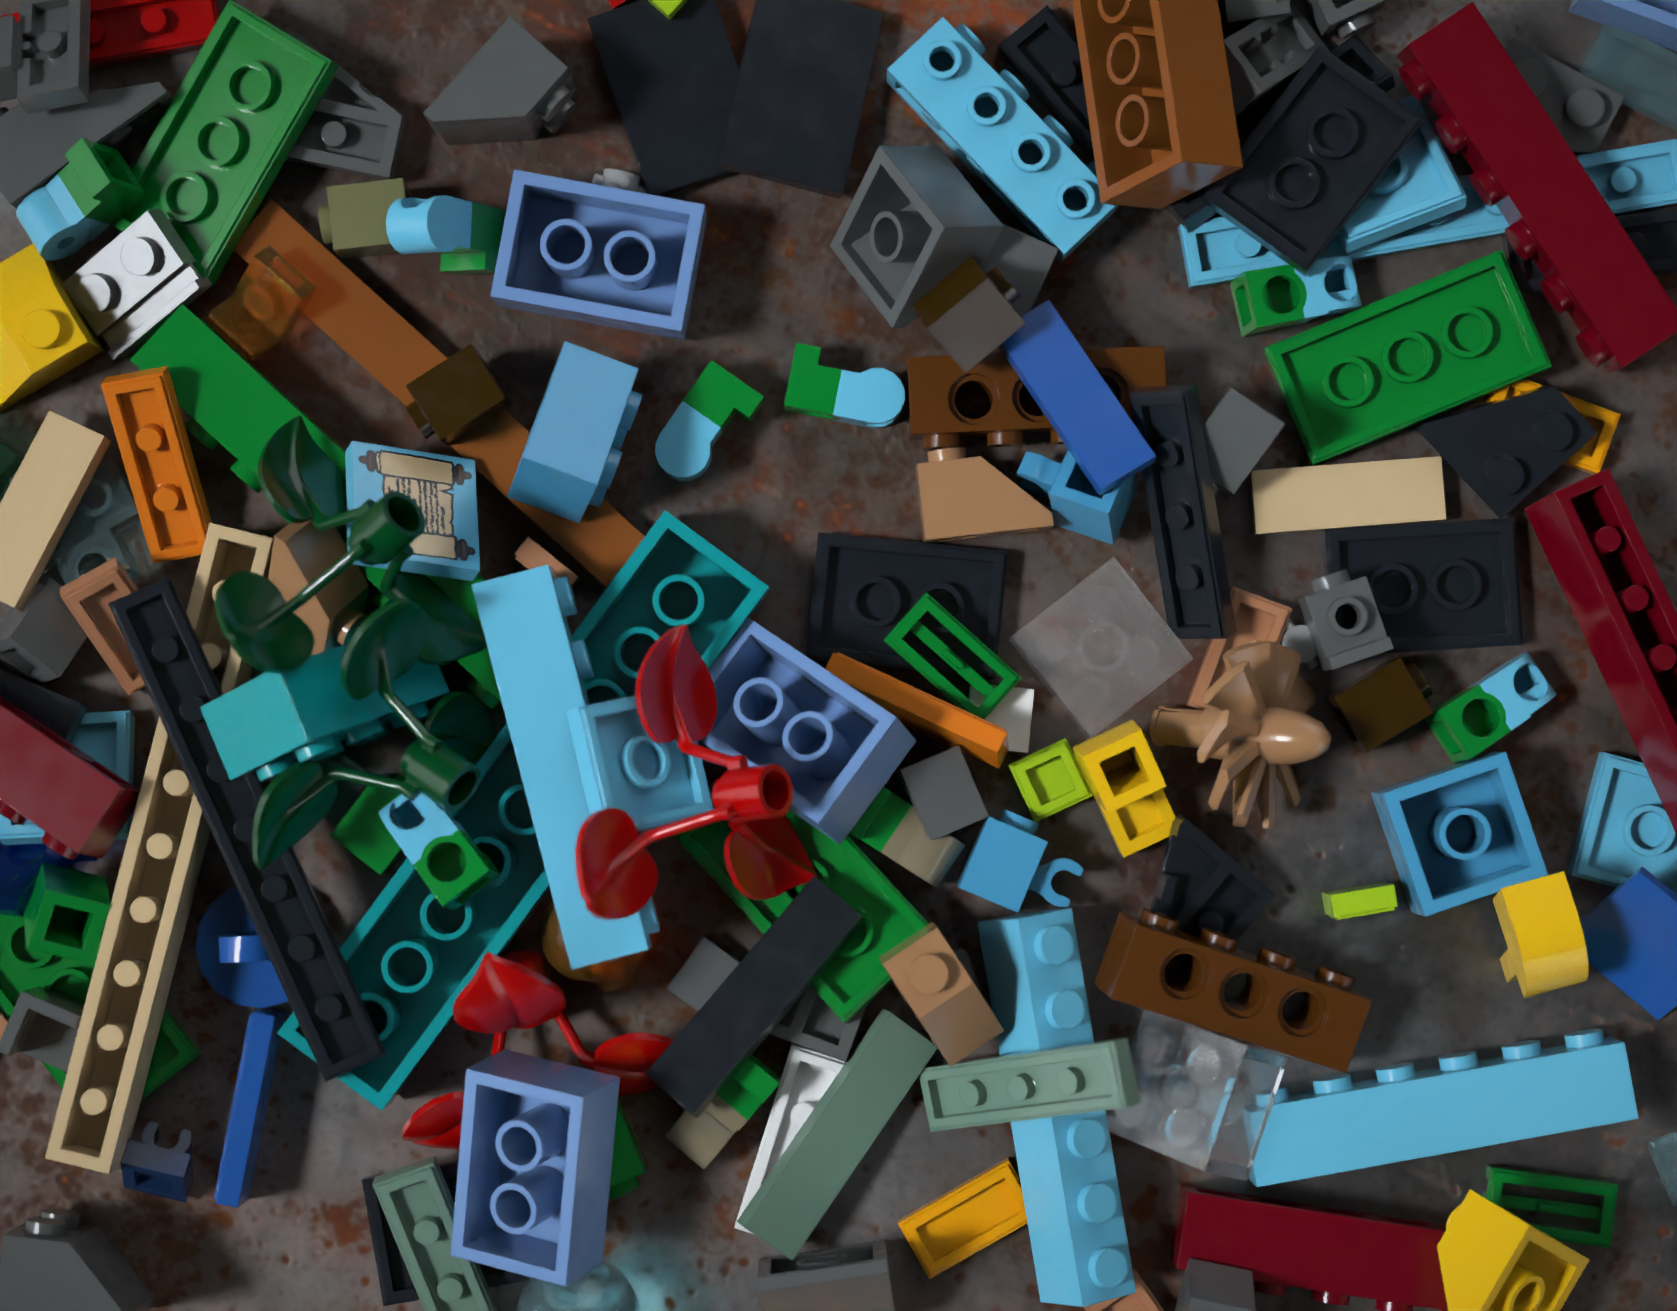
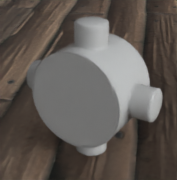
M604 169L603 175L595 173L592 179V184L647 194L646 187L640 185L641 177L630 172Z
M1290 618L1279 644L1297 651L1302 657L1301 663H1305L1307 668L1312 670L1320 663L1316 658L1317 653L1308 627L1306 625L1295 626Z

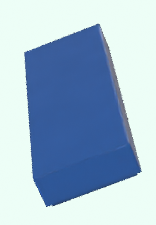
M1047 300L1021 316L1026 324L998 347L1099 496L1153 464L1156 455L1052 303Z
M261 1008L249 1014L214 1194L215 1204L238 1208L249 1199L281 1037L277 1033L283 1026L285 1011Z

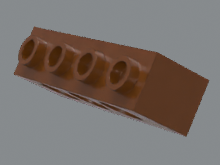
M1164 346L1083 349L1104 381L1114 389L1117 400L1133 423L1134 419L1129 393L1139 387L1166 386ZM1003 353L988 354L967 373L960 368L950 355L907 357L909 440L923 439L924 450L962 447L961 438L987 437V447L1025 445V435L1050 434L1051 444L1065 445L1045 415L1033 416L1022 409L1018 395L1020 389L1025 385ZM975 386L985 391L990 400L989 412L978 419H969L962 416L954 403V397L959 390L964 387Z
M1143 908L1140 918L1119 912L1094 982L1109 998L1344 1073L1347 1072L1372 1003L1371 999L1353 987L1355 977L1323 965H1319L1316 975L1297 969L1295 966L1298 959L1261 946L1258 956L1238 950V939L1213 929L1203 927L1200 936L1197 937L1179 931V920L1154 910ZM1187 954L1188 965L1183 975L1175 980L1165 981L1164 971L1169 960L1176 955ZM1245 973L1246 985L1243 991L1235 998L1224 999L1226 982L1235 974ZM1296 992H1303L1304 1002L1299 1012L1291 1017L1283 1018L1282 1009L1287 998Z

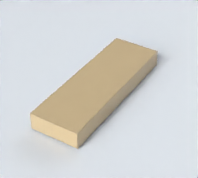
M50 410L0 502V602L20 612L23 611L111 443L105 436Z
M1441 456L1253 470L1249 473L1253 535L1446 520Z

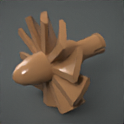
M1250 640V643L1229 649L1223 654L1222 658L1227 672L1204 693L1202 704L1207 705L1204 710L1171 708L1160 705L1159 709H1155L1151 716L1150 736L1156 746L1199 748L1197 757L1200 763H1204L1208 758L1223 760L1208 802L1211 809L1218 810L1227 788L1233 781V826L1245 827L1254 800H1256L1263 829H1272L1275 827V777L1283 788L1289 806L1296 808L1301 798L1291 764L1314 760V758L1328 751L1331 734L1321 721L1305 714L1316 703L1314 690L1297 673L1302 660L1300 654L1291 648L1277 644L1275 641Z

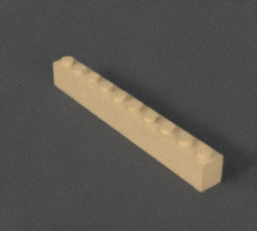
M209 523L187 614L221 689L226 694L249 682L253 667L233 650L230 640L225 638L221 631L214 604L216 591L226 578L236 572L248 571L268 579L274 539ZM160 717L45 1159L107 1174L121 1169L120 1162L128 1139L131 1140L211 831Z

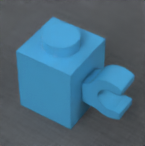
M1069 450L1062 464L1043 455L1026 451L1016 473L1017 477L1023 479L1020 485L1021 489L1031 496L1050 499L1054 524L1056 526L1114 545L1138 491L1136 477L1133 475L1099 496Z
M1004 809L999 821L991 817L984 818L956 886L1017 913L1021 908L1028 889L1039 893L1046 901L1055 906L1068 907L1071 899L1057 894L1053 890L1051 885L1052 878L1061 870H1067L1072 874L1081 876L1084 869L1077 862L1063 857L1054 858L1045 864L1039 865L1048 841L1034 836L1039 823Z

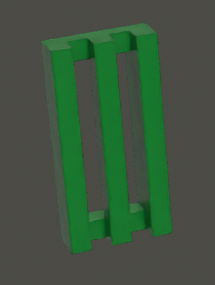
M927 592L883 640L956 707L984 720L1021 680V677ZM926 611L1003 679L995 689L919 621ZM909 630L986 698L979 707L902 640Z
M1487 1165L1485 1178L1488 1179L1487 1191L1484 1190L1483 1193L1484 1198L1500 1207L1597 1219V1231L1533 1222L1527 1223L1560 1242L1610 1248L1618 1184L1611 1181ZM1503 1183L1600 1195L1601 1204L1598 1206L1502 1193Z

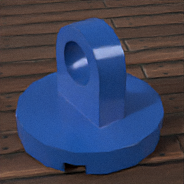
M237 886L230 887L210 903L199 922L195 950L201 973L218 994L237 1005L266 1008L288 1002L289 1000Z

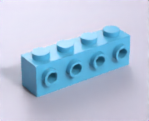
M942 17L887 69L886 82L1036 239L1058 248L1055 259L1061 263L1115 212L1118 205L1101 204L1095 162L1091 161L1086 166L1069 149L1074 141L1066 129L1050 115H1047L1042 120L1025 103L1030 98L1026 88L1008 70L1004 69L998 74L981 57L986 52V49L969 28L960 23L954 29Z

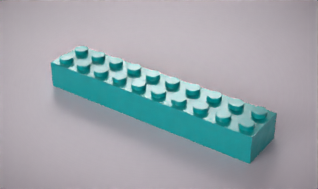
M664 510L572 634L573 642L584 639L592 664L594 677L583 680L589 705L635 696L636 679L645 655L658 638L678 625L688 624L691 641L709 671L747 618H751L771 591L770 587ZM508 724L504 726L476 764L481 771V779L476 792L463 807L450 812L453 819L462 825L481 852L487 855L501 875L456 910H451L440 905L407 858L340 948L387 1054L336 1078L381 1111L394 1101L453 1021L454 1002L459 993L474 977L485 953L490 952L500 957L550 890ZM293 1011L277 1034L316 1062Z

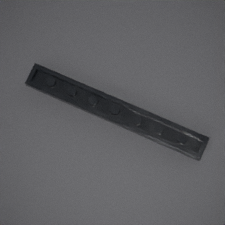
M170 577L164 578L108 603L325 1082L387 1054L294 847H290L263 868V870L254 863L252 847L253 821L255 811L266 789V785L264 782H260L256 772L233 780L229 779L200 709L201 706L224 695L172 579Z

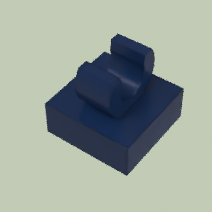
M151 1121L143 1130L142 1143L128 1139L120 1162L124 1188L186 1203L194 1181L191 1157V1132L183 1129L178 1144L171 1149L158 1147L156 1143L159 1138L158 1123Z

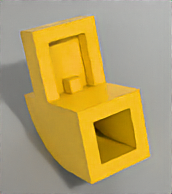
M1132 719L1073 746L1078 765L1123 858L1169 837L1172 822L1176 817L1163 790L1167 786L1141 728Z
M1565 872L1501 888L1492 900L1508 947L1506 952L1500 957L1507 983L1518 980L1523 997L1527 998L1587 981L1589 965L1584 934Z

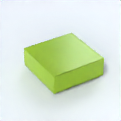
M1066 738L1007 764L1034 822H1038L1093 796Z
M1387 882L1321 892L1325 914L1336 920L1395 910L1394 907H1398L1394 884Z

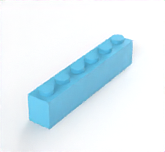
M544 565L472 584L571 970L648 950L652 947L649 934L660 932L652 896L641 910L631 916L622 919L603 920L593 916L588 911L586 901L582 898L579 890L575 847L581 826L590 816L566 711L589 705L583 680L594 677L584 639L573 642L567 616L577 614V608L568 576L556 578L554 568L550 565Z
M1072 908L1028 911L978 921L991 1008L1004 1029V1032L996 1036L999 1055L1094 1042ZM1106 1110L1011 1122L1040 1302L1085 1307L1136 1293Z
M1587 1029L1565 1034L1566 1045L1541 1049L1540 1040L1519 1041L1501 1046L1503 1056L1478 1060L1476 1051L1458 1052L1438 1057L1440 1067L1415 1071L1414 1063L1412 1062L1397 1063L1376 1068L1377 1078L1352 1083L1351 1074H1336L1312 1080L1314 1090L1289 1094L1287 1085L1268 1086L1249 1092L1251 1101L1235 1104L1249 1180L1256 1187L1639 1119L1625 1042L1612 1037L1604 1038L1603 1029Z

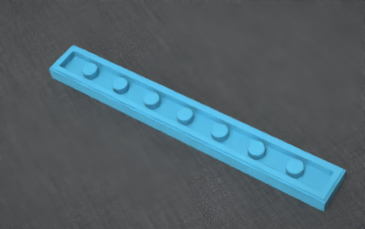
M1677 139L1576 156L1615 216L1677 205ZM1471 174L1457 176L1467 196L1466 208L1346 253L1337 235L1319 259L1351 256L1352 261L1491 238L1502 236L1505 233V228L1510 225L1496 204L1489 207L1480 199L1470 182L1469 176ZM1224 217L1208 219L1189 233L1181 224L1178 227L1189 289L1230 283L1245 271L1288 265Z

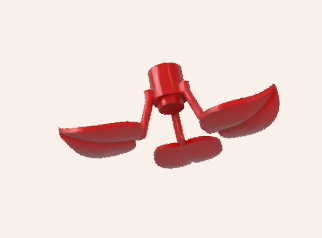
M688 624L673 627L658 638L650 647L639 668L636 679L635 700L641 723L648 736L654 742L662 744L677 740L678 748L682 753L727 767L728 771L714 783L712 801L715 809L647 830L639 836L633 819L621 809L603 808L595 811L585 820L578 833L575 847L577 880L580 894L586 901V908L593 916L603 920H615L631 916L641 910L653 895L658 881V870L653 858L645 847L654 841L721 820H728L729 827L733 829L724 844L725 864L733 884L745 897L753 900L774 898L793 887L808 883L813 876L817 877L798 835L785 815L793 801V786L787 771L778 764L749 767L746 755L731 756L693 742L704 739L712 730L717 717V696L707 666L691 641Z
M515 951L502 957L486 952L474 977L459 993L454 1002L453 1014L458 1025L471 1031L494 1034L491 1056L504 1050L507 1030L512 1028L529 1029L555 1018L581 1065L588 1066L586 1068L588 1070L620 1077L618 1096L639 1094L659 1087L645 1073L674 1041L672 1038L653 1033H627L604 1042L596 1049L595 1053L587 1050L564 1011L566 999L563 990L547 979L544 957L534 951ZM451 1092L439 1096L420 1107L403 1126L402 1139L431 1148L459 1149L464 1092Z

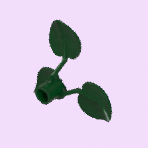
M302 416L294 417L278 429L265 444L258 462V479L265 497L286 520L293 523H305L312 520L313 525L319 531L352 523L350 535L348 536L350 550L287 602H285L279 589L270 580L257 573L241 571L226 578L216 591L214 604L221 631L224 637L230 640L233 650L246 663L264 672L281 674L297 669L311 655L315 640L311 629L294 612L355 561L359 560L361 563L369 566L383 565L390 562L380 584L381 592L389 598L384 605L404 596L420 605L425 611L428 620V636L425 647L417 661L428 665H445L483 651L487 647L484 634L435 582L424 574L400 571L404 561L414 553L410 544L424 532L426 527L424 514L418 504L402 492L390 491L376 503L368 499L360 507L347 511L346 480L333 461L313 440Z
M402 596L400 599L387 603L368 617L351 638L344 652L340 670L343 689L351 698L358 701L362 700L378 688L381 698L417 736L416 740L406 749L401 759L400 767L405 773V780L401 781L337 765H329L322 771L320 764L313 759L301 763L298 761L289 766L265 789L255 811L252 836L253 860L261 870L306 836L325 817L337 796V788L333 783L336 780H346L401 793L411 801H414L420 793H423L450 812L463 807L476 792L481 779V771L472 762L480 759L496 738L490 716L478 697L464 689L449 693L434 705L426 718L425 725H423L397 697L392 688L391 681L404 675L414 665L427 640V616L423 608L414 601Z

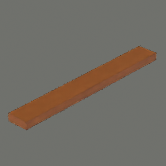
M273 200L247 226L234 251L405 406L415 401L405 385L448 358ZM503 410L449 444V446L463 458L475 460V469L507 497L530 432L506 410ZM507 497L605 587L610 585L645 537L604 499L600 508L588 504L580 523H576Z

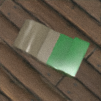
M884 786L849 832L936 888L966 846L950 834L935 840H929L924 833L914 807Z
M752 1054L698 1118L692 1116L684 1109L664 1137L702 1169H705L737 1130L740 1131L760 1105L767 1100L780 1084L781 1077Z

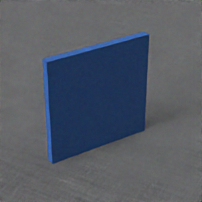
M1642 866L1580 919L1584 934L1588 963L1659 1021L1677 1006V895Z

